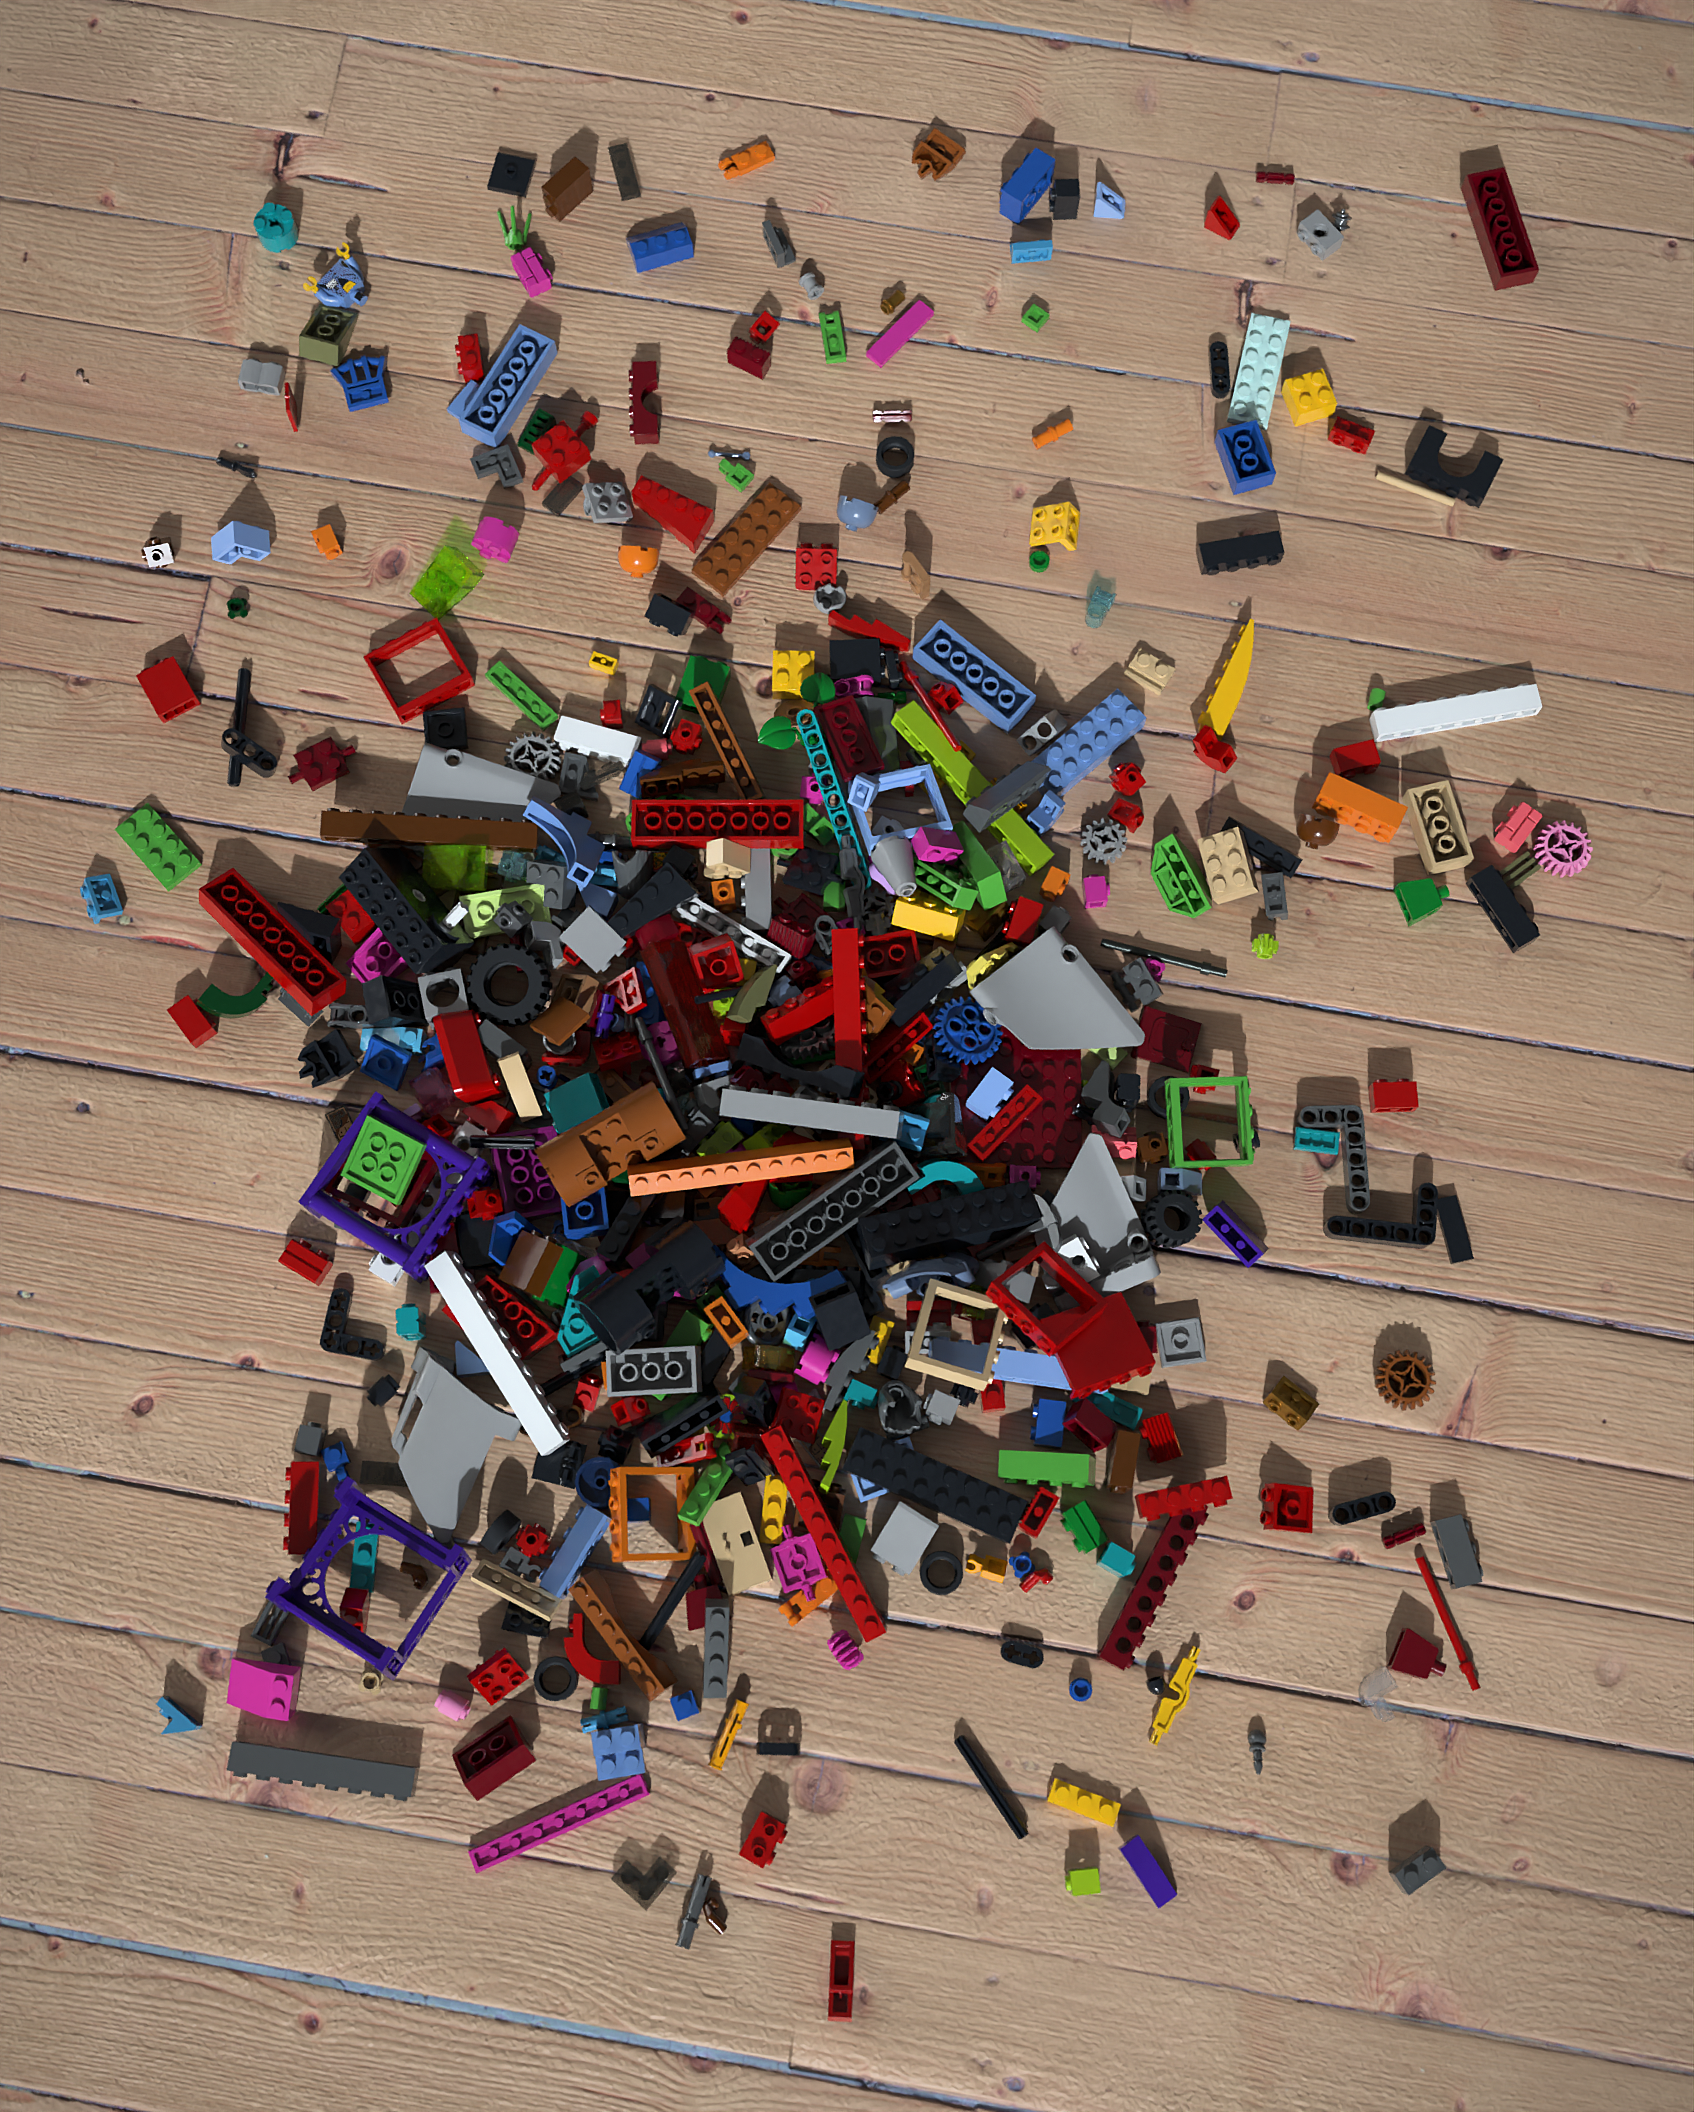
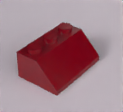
M511 1715L452 1755L464 1786L477 1801L537 1761L529 1743Z

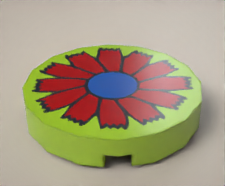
M723 1394L722 1396L729 1411L707 1424L706 1427L717 1438L733 1439L743 1433L748 1422L735 1396Z

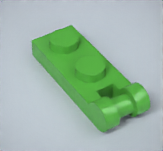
M832 311L830 314H825V312L818 313L826 364L846 362L839 311Z

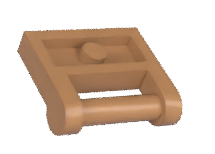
M904 552L902 555L904 567L901 571V577L903 580L911 583L910 587L914 594H919L923 600L929 596L931 578L912 552Z

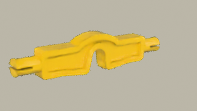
M1191 1646L1187 1659L1182 1658L1178 1669L1169 1682V1687L1178 1692L1179 1698L1173 1700L1165 1696L1161 1699L1157 1715L1152 1724V1727L1155 1729L1149 1740L1150 1743L1158 1746L1162 1734L1168 1733L1176 1713L1181 1711L1188 1702L1190 1695L1189 1684L1198 1667L1195 1661L1201 1651L1195 1646Z

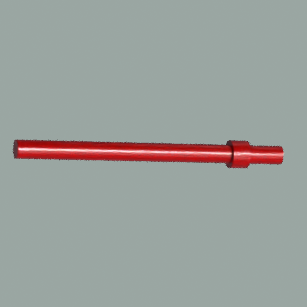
M906 661L900 662L899 667L904 673V678L908 685H912L955 752L960 751L962 746L920 684L916 672L910 669Z
M1425 1557L1416 1558L1415 1560L1459 1659V1668L1462 1674H1465L1472 1691L1477 1690L1481 1687L1473 1671L1475 1667L1472 1660L1469 1661Z

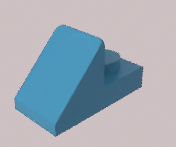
M162 1696L156 1703L161 1708L159 1712L169 1720L172 1718V1721L161 1734L199 1730L202 1727L198 1721L170 1697Z

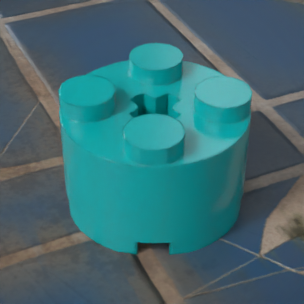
M269 202L257 212L253 224L259 240L265 249L279 253L281 252L280 250H289L294 247L298 241L299 234L293 215L288 208Z

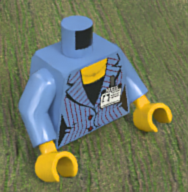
M343 242L342 245L345 248V252H341L336 247V253L345 259L340 258L318 283L314 277L309 276L307 280L311 282L312 286L304 283L303 288L306 291H313V295L325 306H341L347 309L354 302L359 306H363L367 301V296L363 294L365 287L363 285L364 276L361 268L354 257L349 255V246Z

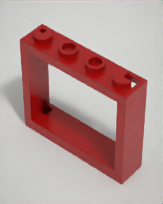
M437 617L429 622L425 621L415 629L406 631L397 639L387 641L382 647L372 649V652L363 656L401 724L475 686L472 676ZM438 634L461 674L399 707L376 666Z
M1045 1241L993 1280L985 1293L992 1300L991 1302L996 1304L1049 1357L1101 1316L1109 1304ZM1034 1261L1088 1311L1057 1337L1003 1286Z

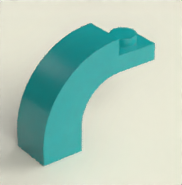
M933 1158L917 1164L921 1172L918 1174L920 1178L905 1188L909 1194L913 1195L933 1181L948 1180L955 1185L960 1195L985 1189L973 1171L963 1164L947 1158Z

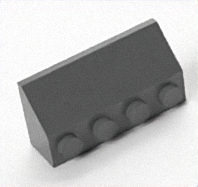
M869 696L855 698L856 704L885 765L883 770L868 775L885 774L900 769L897 730L891 724L895 715L894 701Z
M1027 761L1022 766L1020 764L1016 765L1010 771L1011 774L1008 776L1002 775L995 782L996 785L993 787L987 786L980 793L981 796L978 798L972 797L965 804L967 808L963 815L980 833L1036 792L1052 769L1049 766Z

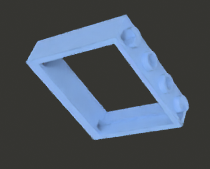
M930 764L873 775L874 778L881 782L878 792L924 782L938 823L922 827L952 831L953 826ZM854 780L849 781L848 796L850 795ZM852 805L869 856H871V850L874 852L876 849L875 845L879 841L891 836H898L899 839L907 837L911 841L921 827L872 836L864 811Z

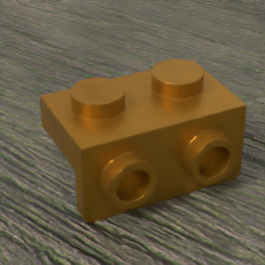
M977 901L965 915L963 926L977 933L980 939L986 942L1011 915V913H1008L1009 905L1005 901L984 911L979 901Z

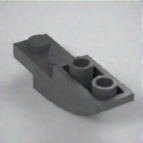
M871 1330L870 1335L853 1342L836 1361L825 1381V1384L832 1386L823 1408L830 1411H835L836 1407L839 1408L845 1397L842 1395L845 1387L849 1388L854 1377L851 1375L852 1371L856 1373H861L862 1370L866 1371L871 1358H868L871 1349L875 1350L880 1340L877 1337L878 1331Z

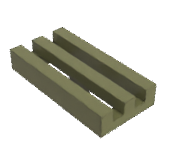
M1528 851L1500 871L1503 876L1523 860L1527 861L1503 880L1506 884L1529 866L1533 868L1509 886L1512 890L1541 868L1539 864L1535 863L1536 860L1529 856L1530 853Z

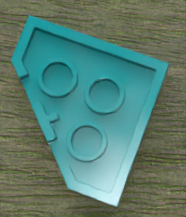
M595 1265L576 1274L572 1282L557 1336L568 1358L599 1341V1338L588 1326L580 1311L575 1307L573 1300L575 1294L600 1276Z

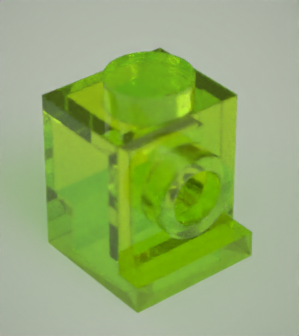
M970 1285V1288H965L986 1295V1291H983V1286ZM962 1303L960 1316L982 1320L985 1318V1310Z

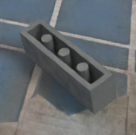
M705 1599L703 1698H727L728 1599Z

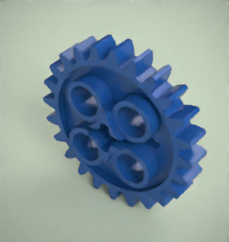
M960 996L957 1001L953 998L949 1003L946 1002L937 1012L938 1015L934 1018L936 1023L933 1026V1029L937 1030L934 1037L940 1038L937 1045H944L942 1052L949 1051V1058H952L954 1055L957 1056V1062L964 1059L965 1065L970 1060L976 1065L979 1060L983 1063L987 1058L990 1059L999 1049L998 1046L1002 1042L999 1038L1003 1034V1032L998 1031L1002 1025H991L983 1015L984 1008L977 1001L973 1003L971 997L964 1001L962 996Z

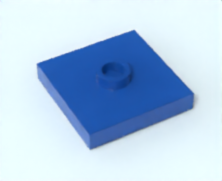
M373 1034L370 1038L360 1072L398 1091L402 1086L412 1053L377 1034Z

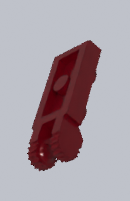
M688 586L675 600L696 611L694 619L718 634H721L724 630L720 624L714 621L716 617L726 624L732 622L727 614L720 611L719 608Z

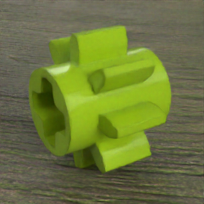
M1259 934L1258 939L1254 938V941H1252V952H1257L1256 957L1270 959L1273 957V954H1277L1279 941H1274V936L1271 934Z

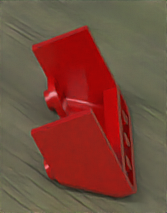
M473 1009L441 1013L433 1016V1023L450 1082L457 1098L470 1106L506 1097V1093L499 1089L501 1081L498 1074L493 1073L489 1069L478 1028L484 1021L483 1016Z

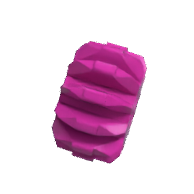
M842 1629L834 1633L827 1640L829 1649L844 1669L850 1670L855 1668L864 1659L861 1649L847 1630Z

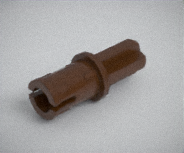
M901 481L890 491L887 490L886 494L873 504L874 507L879 508L878 512L880 515L890 506L898 503L897 500L910 490L909 484L906 481Z

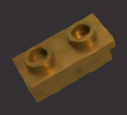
M1285 1376L1278 1381L1271 1393L1263 1401V1404L1269 1410L1276 1413L1296 1430H1300L1319 1406L1316 1400Z

